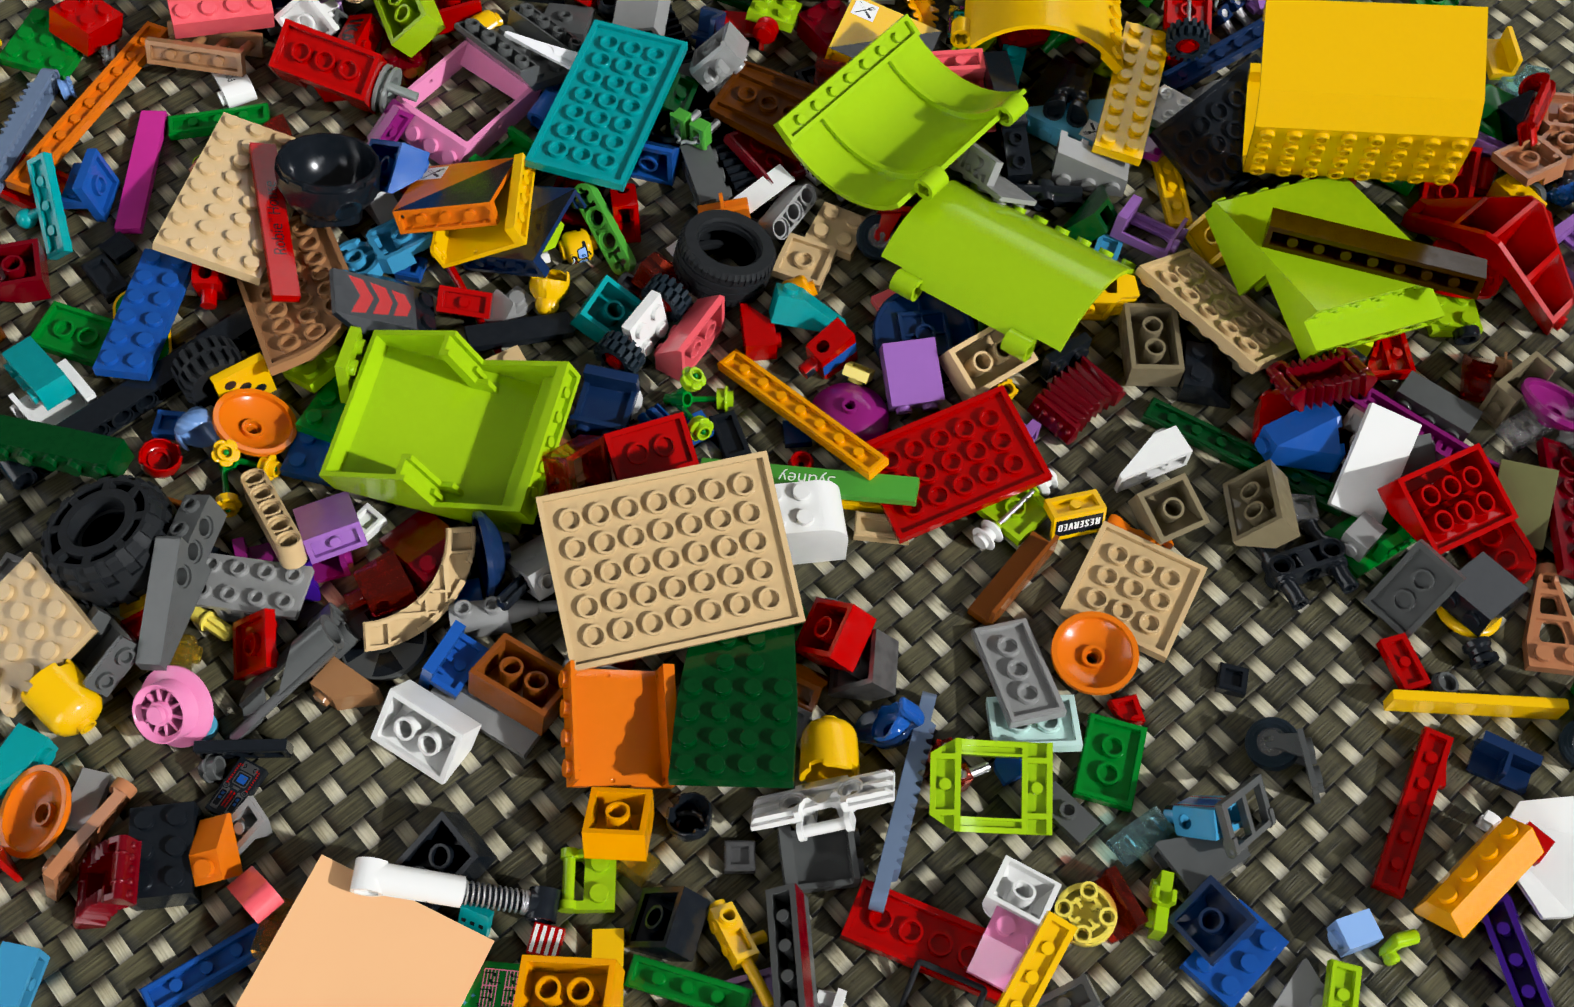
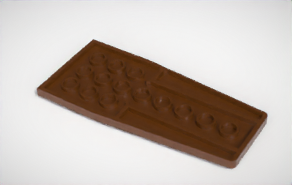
M744 61L745 66L737 74H732L709 105L710 116L801 163L773 125L819 86Z

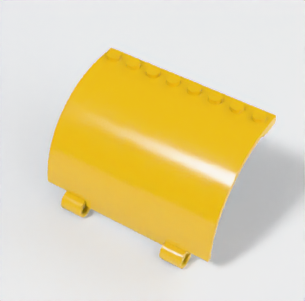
M965 0L964 16L955 18L951 24L950 41L956 48L962 49L970 45L974 49L993 37L1018 30H1054L1078 37L1100 51L1101 60L1115 74L1124 69L1121 0Z

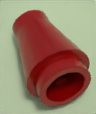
M1482 157L1480 159L1474 191L1477 195L1484 196L1488 193L1499 170V167L1491 161L1490 157Z

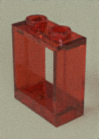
M578 435L542 456L548 495L578 489L573 461L579 457L582 459L584 477L587 478L585 485L580 488L610 482L603 436Z

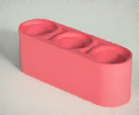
M250 866L226 886L257 924L261 923L285 902L253 866Z

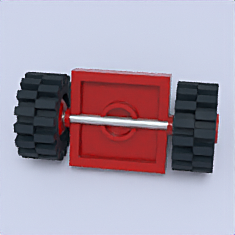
M1164 0L1163 29H1167L1166 52L1169 53L1171 58L1175 56V60L1178 61L1180 58H1183V62H1187L1188 58H1191V61H1195L1196 57L1200 59L1203 57V54L1206 55L1208 53L1212 31V0Z

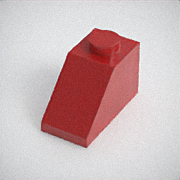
M740 303V325L744 354L753 361L777 359V348H782L781 333H776L775 324L771 323L769 318L748 304Z
M1268 389L1259 397L1260 402L1254 414L1251 438L1253 445L1264 425L1297 410L1289 404V400H1285L1284 395L1280 394L1279 389Z

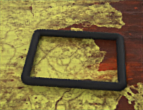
M919 959L913 966L898 1006H906L920 966L981 991L975 1007H982L987 995V988L973 980Z

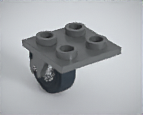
M1266 717L1256 721L1249 728L1245 737V748L1250 760L1256 766L1266 771H1281L1290 767L1293 763L1304 766L1314 803H1321L1319 793H1323L1325 790L1319 765L1313 766L1317 764L1312 738H1305L1303 728L1296 730L1288 721L1278 717Z

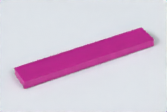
M141 110L114 226L116 233L120 231L122 234H143L168 121L166 111Z

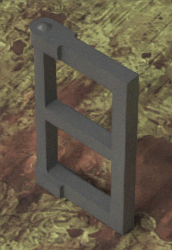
M1261 774L1252 775L1214 805L1224 838L1222 840L1226 855L1231 859L1236 858L1249 844L1268 828L1276 824L1273 807H1270ZM1253 788L1261 822L1255 827L1245 796ZM1235 802L1237 803L1245 836L1239 841L1235 837L1228 813V808Z

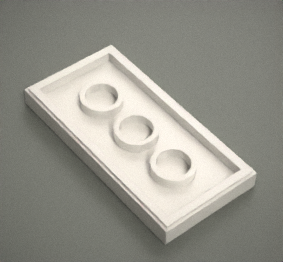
M1369 403L1327 504L1357 518L1365 511L1382 524L1387 508L1377 489L1401 477L1422 425L1375 403Z

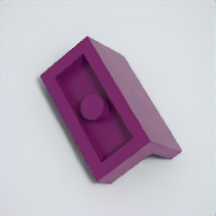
M393 98L368 134V142L366 144L369 145L371 138L398 141L415 115L397 99Z

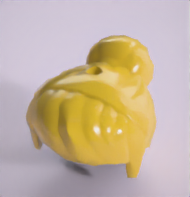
M552 269L546 278L530 277L529 289L536 299L535 308L539 314L546 315L557 312L559 302L570 289V274L568 271L564 273L561 270Z

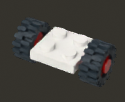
M655 274L641 291V297L644 298L643 301L621 326L624 336L619 331H608L594 347L595 350L593 352L597 355L596 359L601 361V366L636 374L646 362L645 357L651 354L653 347L660 338L667 334L669 329L668 322H678L692 305V298L690 295H687L689 293L688 290L682 288L684 285L676 283V279L673 277L669 279L667 274Z

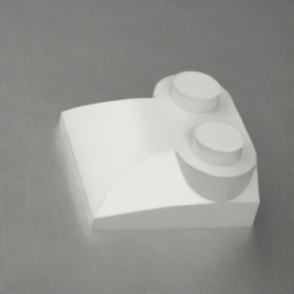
M1006 855L982 902V907L990 918L996 907L999 906L1039 926L1046 911L1051 910L1062 884Z

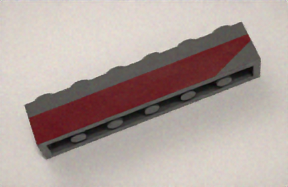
M796 883L767 889L765 892L774 1007H818L808 897Z

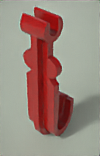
M1545 72L1527 76L1518 87V95L1529 90L1538 92L1525 121L1517 125L1518 145L1520 147L1526 140H1530L1531 147L1537 144V131L1556 92V83Z

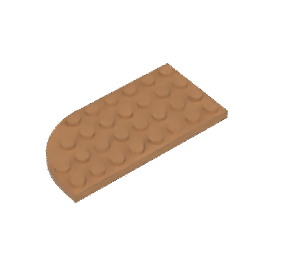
M299 212L293 213L289 226L300 287V302L272 301L267 270L259 286L236 278L265 362L272 376L288 371L305 362L313 361L318 355L331 347L348 329L345 324L332 315L329 270L331 268L349 270L331 227L316 228L307 226L300 220Z

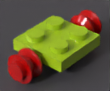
M752 0L745 20L756 23L753 35L758 42L770 44L776 39L779 30L788 33L792 32L798 19V14L801 12L802 3L796 0Z

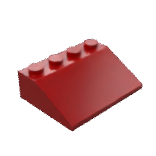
M1480 443L1400 477L1377 489L1389 514L1417 542L1423 539L1440 555L1519 518Z

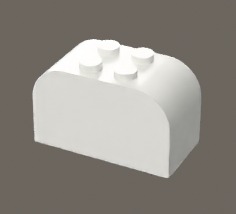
M825 480L775 484L793 565L846 560L848 535L839 487L835 483Z

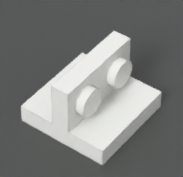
M292 0L274 16L281 27H283L285 19H289L331 36L340 29L333 20L335 16L333 11L339 7L335 0H328L322 4L319 0Z

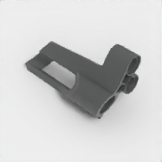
M329 602L307 622V629L278 655L277 668L257 675L246 686L239 703L243 711L244 722L230 734L231 740H243L261 724L264 717L300 684L308 681L334 656L337 659L342 658L361 640L357 632L346 623L348 621L346 616L333 603ZM285 668L279 690L266 701L263 687Z

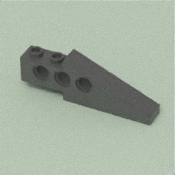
M185 495L167 535L156 536L135 661V664L141 670H167V666L172 661L212 571L206 562L227 514L211 495Z

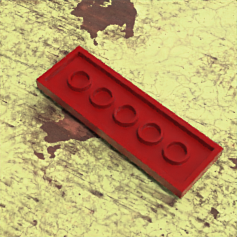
M863 878L840 939L912 969L915 962L919 959L935 964L984 985L987 988L985 1000L997 1004L1003 991L966 973L986 928L892 889H889L883 914L868 910L874 882ZM920 966L919 972L979 997L981 991Z

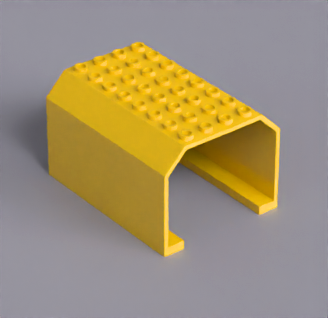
M1326 0L1265 1L1262 19L1264 21L1261 63H1250L1247 77L1242 149L1243 172H1249L1252 175L1271 173L1281 177L1289 175H1301L1305 178L1326 176L1330 179H1341L1344 177L1354 178L1358 181L1380 179L1382 182H1394L1398 180L1407 181L1411 184L1434 182L1436 185H1447L1454 182L1478 137L1485 103L1488 7Z

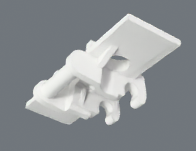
M884 769L852 777L841 775L797 785L792 790L757 797L753 803L751 831L796 824V833L800 842L807 841L808 837L846 829L847 832L855 831L856 817L854 811L895 801L894 770ZM799 803L798 805H796V806H794V807L788 808L789 806H791V805H793V804ZM831 807L836 808L840 818L817 822L818 810Z

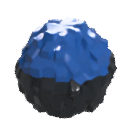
M1564 170L1562 177L1544 185L1548 201L1561 207L1574 202V170Z

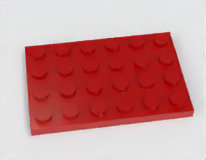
M1004 385L866 441V443L889 459V465L878 474L919 477L920 480L916 506L879 503L899 544L1052 479L1049 468Z

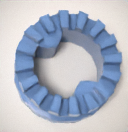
M66 76L65 80L56 79L65 101L70 96L77 97L69 76Z

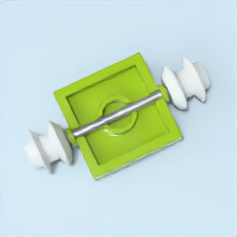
M1049 468L1052 474L1050 481L977 511L976 513L985 520L981 522V528L976 527L973 529L975 544L981 549L993 550L995 548L994 541L1001 542L1004 535L1016 546H1019L1032 531L1048 518L1043 508L1044 497L1050 495V489L1058 487L1055 472Z

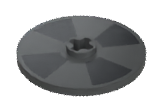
M382 603L371 606L360 612L349 622V625L357 632L361 640L342 657V660L347 666L371 682H385L399 678L412 670L422 659L428 645V630L426 629L424 632L398 645L364 652L362 622L386 618L407 607V605L400 603Z

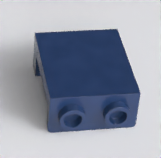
M586 364L583 371L584 384L574 414H570L568 419L570 432L577 436H590L604 441L603 434L629 426L640 391L639 374Z

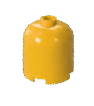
M67 659L62 666L52 663L30 679L29 682L33 686L28 692L22 691L20 694L23 703L51 732L62 737L88 733L96 726V720L102 711V697L100 694L83 685L86 676L72 660Z
M825 715L806 725L800 742L799 780L801 782L804 780L809 783L841 775H848V777L860 775L858 738L855 729L850 723L833 715Z

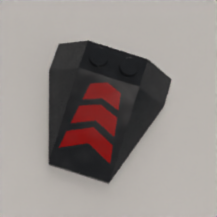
M337 268L329 270L332 315L348 328L350 326L361 327L363 339L367 343L370 342L374 330H436L433 296L391 277Z

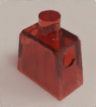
M393 549L388 550L356 570L353 576L359 588L343 595L350 611L367 604L374 617L404 609L417 599L413 586Z

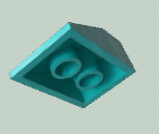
M606 275L594 287L570 324L596 342H599L611 330L619 331L624 336L621 326L642 301Z

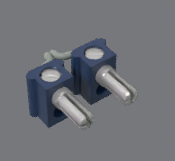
M1215 0L1213 4L1214 10L1212 11V29L1221 25L1229 36L1237 32L1229 20L1233 16V12L1244 26L1251 23V20L1242 8L1246 3L1245 0H1222L1219 4V0Z

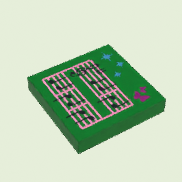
M484 961L461 1007H513L520 964Z

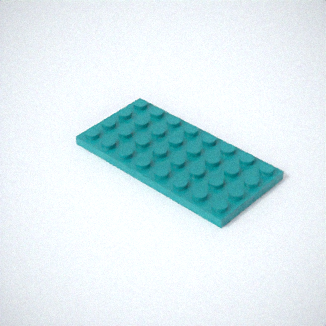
M595 19L525 158V166L624 192L687 53L688 42Z

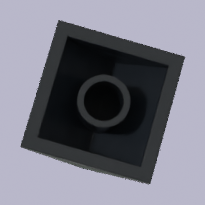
M1529 90L1498 106L1504 143L1510 145L1518 141L1517 125L1525 121L1536 97L1535 90Z

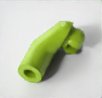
M1409 929L1394 933L1379 948V958L1382 957L1383 963L1386 966H1392L1400 962L1401 957L1397 951L1401 948L1418 944L1420 942L1418 931Z

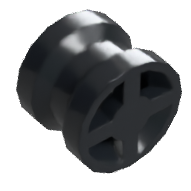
M1488 636L1475 638L1462 646L1463 653L1470 658L1469 665L1473 670L1488 667L1499 660V655L1491 648L1492 642Z

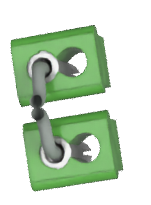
M679 107L675 112H670L671 135L678 139L676 141L677 144H689L701 150H707V146L712 143V133L721 126L720 120L714 119L710 123L700 118L702 115L700 110L695 109L690 113Z

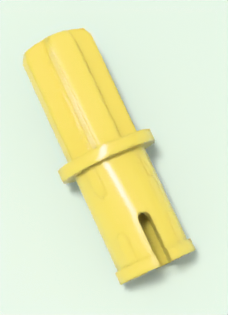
M195 607L190 619L199 625L201 631H208L222 641H230L233 638V626L218 617L215 610L209 611L206 608Z

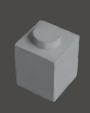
M1364 511L1340 539L1345 546V554L1360 562L1377 544V541L1383 536L1387 528Z

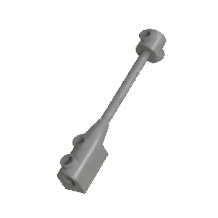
M495 596L477 601L460 600L448 606L450 627L455 620L461 622L466 626L464 634L471 638L512 633L513 623L537 616L539 613L559 611L557 600L538 602V600L519 599L509 610L503 611L500 607L496 606L495 601L497 599Z

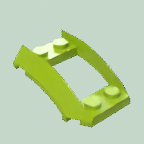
M955 738L931 752L929 815L954 832L1052 836L1053 743ZM961 756L1021 759V819L960 816Z

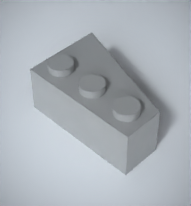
M1061 129L1050 177L1054 185L1081 186L1083 191L1093 192L1099 185H1103L1109 196L1123 197L1128 182L1130 164L1091 152L1092 146L1089 145V141L1083 138L1080 141L1068 136V132Z

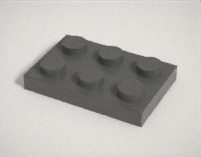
M1420 539L1366 596L1363 602L1398 634L1405 632L1409 639L1467 577L1428 543Z

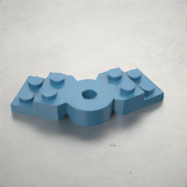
M395 218L368 230L365 235L367 238L366 242H361L359 238L340 244L339 247L349 271L382 276L383 273L395 274L417 263L413 255L428 249L433 235L431 232L400 235Z

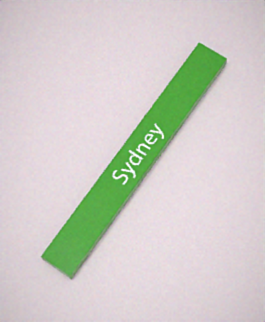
M702 458L701 464L722 459ZM770 464L774 484L825 480L833 482L839 487L842 500L916 506L920 484L919 477L877 474L869 481L855 471Z

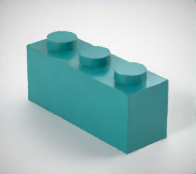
M31 336L1 353L7 362L3 367L12 379H15L24 392L26 391L35 405L41 403L49 411L77 393L65 373Z

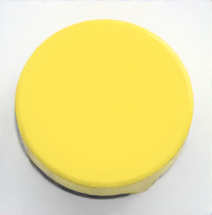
M1091 881L1076 883L1067 887L1057 898L1054 907V914L1078 928L1070 943L1079 947H1094L1102 944L1112 935L1116 927L1118 916L1113 898L1106 890Z

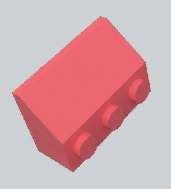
M714 295L699 298L692 307L690 306L679 324L672 326L665 342L660 343L656 347L654 357L657 370L680 381L682 370L685 367L689 366L692 368L697 365L725 328L724 296Z

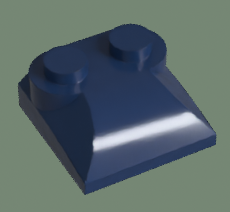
M1212 875L1168 918V921L1211 966L1218 963L1241 940L1252 936L1256 925L1259 923L1253 914Z

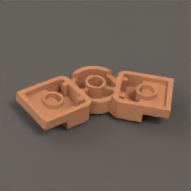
M1555 92L1539 127L1536 145L1531 147L1530 140H1526L1520 147L1518 141L1492 152L1491 161L1525 187L1539 182L1541 185L1548 184L1562 177L1564 170H1574V94Z

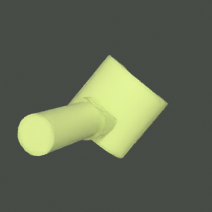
M1150 13L1143 24L1156 30L1163 21V15L1157 16L1154 13Z

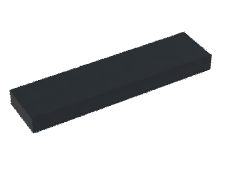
M568 311L464 326L466 340L476 352L574 338L575 331L570 324L571 319Z

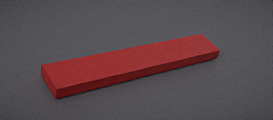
M1427 726L1422 729L1370 886L1371 888L1399 900L1404 897L1454 737Z

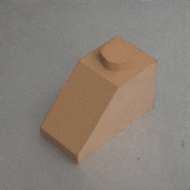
M335 656L310 682L315 693L313 695L314 699L324 707L331 705L338 711L379 705L384 701L382 693L376 685Z

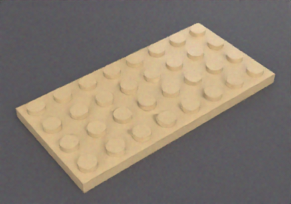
M223 112L156 235L152 250L259 286L267 267L249 155L250 142L276 144L278 153L282 145L296 138ZM285 199L288 220L290 221L295 209H292Z

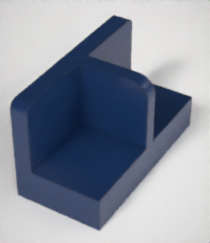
M708 6L701 7L698 30L694 31L691 35V38L696 39L695 50L725 25V11Z
M1486 730L1474 742L1466 771L1522 796L1526 792L1531 774L1541 766L1544 756Z

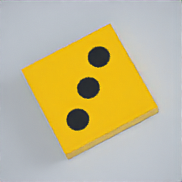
M260 352L209 377L218 398L230 391L242 388L259 389L269 393L277 390L265 359Z

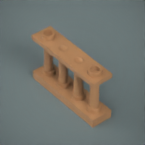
M168 20L169 38L147 37L145 39L147 64L243 77L246 74L245 56L264 57L263 33L239 31L175 39L172 22Z

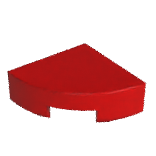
M1136 694L1108 700L1107 706L1116 718L1136 725L1144 724L1145 718Z

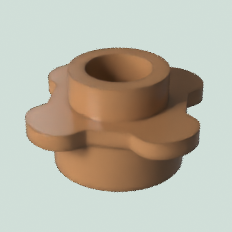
M1504 352V357L1495 356L1494 377L1503 378L1512 371V360L1507 359L1508 352Z

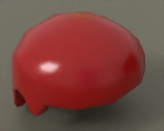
M153 438L145 442L138 452L140 468L152 478L165 479L173 476L180 469L183 460L179 445L163 438Z

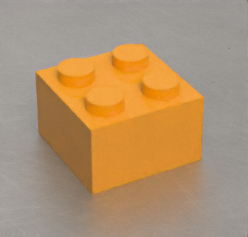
M591 787L581 832L584 858L647 861L655 816L653 789Z

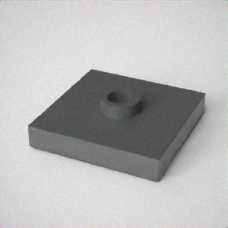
M549 3L544 15L549 16L551 20L584 41L595 16V7Z

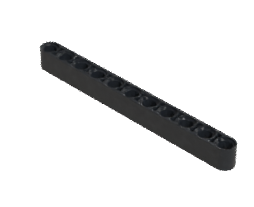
M246 306L158 360L150 381L128 379L56 426L106 436L114 434L181 391L172 376L171 366L174 365V358L179 356L178 353L188 347L187 345L191 342L194 343L203 337L207 338L212 335L218 337L221 335L230 338L240 352L258 342ZM8 460L0 462L1 473L16 490H25L53 473L42 467L32 465L28 467L18 462Z

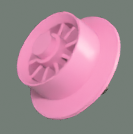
M168 665L166 671H153L147 676L141 690L138 691L133 700L132 715L137 729L149 741L177 748H186L193 746L194 741H202L206 737L212 726L214 709L207 687L195 673L185 667Z

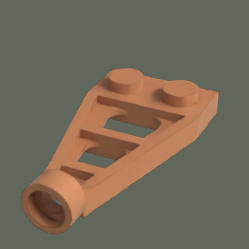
M1540 563L1536 565L1534 572L1535 579L1533 580L1522 641L1524 670L1574 676V619L1559 582L1556 564ZM1541 598L1553 599L1556 603L1558 615L1541 613ZM1541 625H1558L1565 640L1564 644L1541 641L1539 637Z
M117 777L109 787V791L112 794L66 843L57 856L51 855L42 868V877L47 897L56 902L59 901L79 873V862H83V858L87 857V853L91 852L92 848H96V845L101 842L123 811L127 802H130L137 793V788L131 782Z

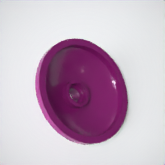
M1536 377L1526 378L1521 384V392L1530 411L1538 418V422L1547 428L1553 427L1564 432H1574V394L1550 381Z
M854 383L834 384L820 391L812 401V404L865 442L883 435L887 431L889 422L887 406L875 391L866 386Z

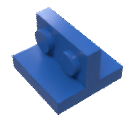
M88 148L82 163L73 164L61 199L64 209H88L97 222H107L121 182L97 148Z
M455 620L423 666L418 684L426 690H429L432 685L455 700L468 682L469 671L489 649L464 634L466 626Z

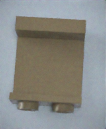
M1535 351L1495 383L1478 408L1483 412L1481 418L1497 430L1503 425L1523 397L1515 387L1521 390V384L1529 377L1548 381L1557 370V367L1539 352Z

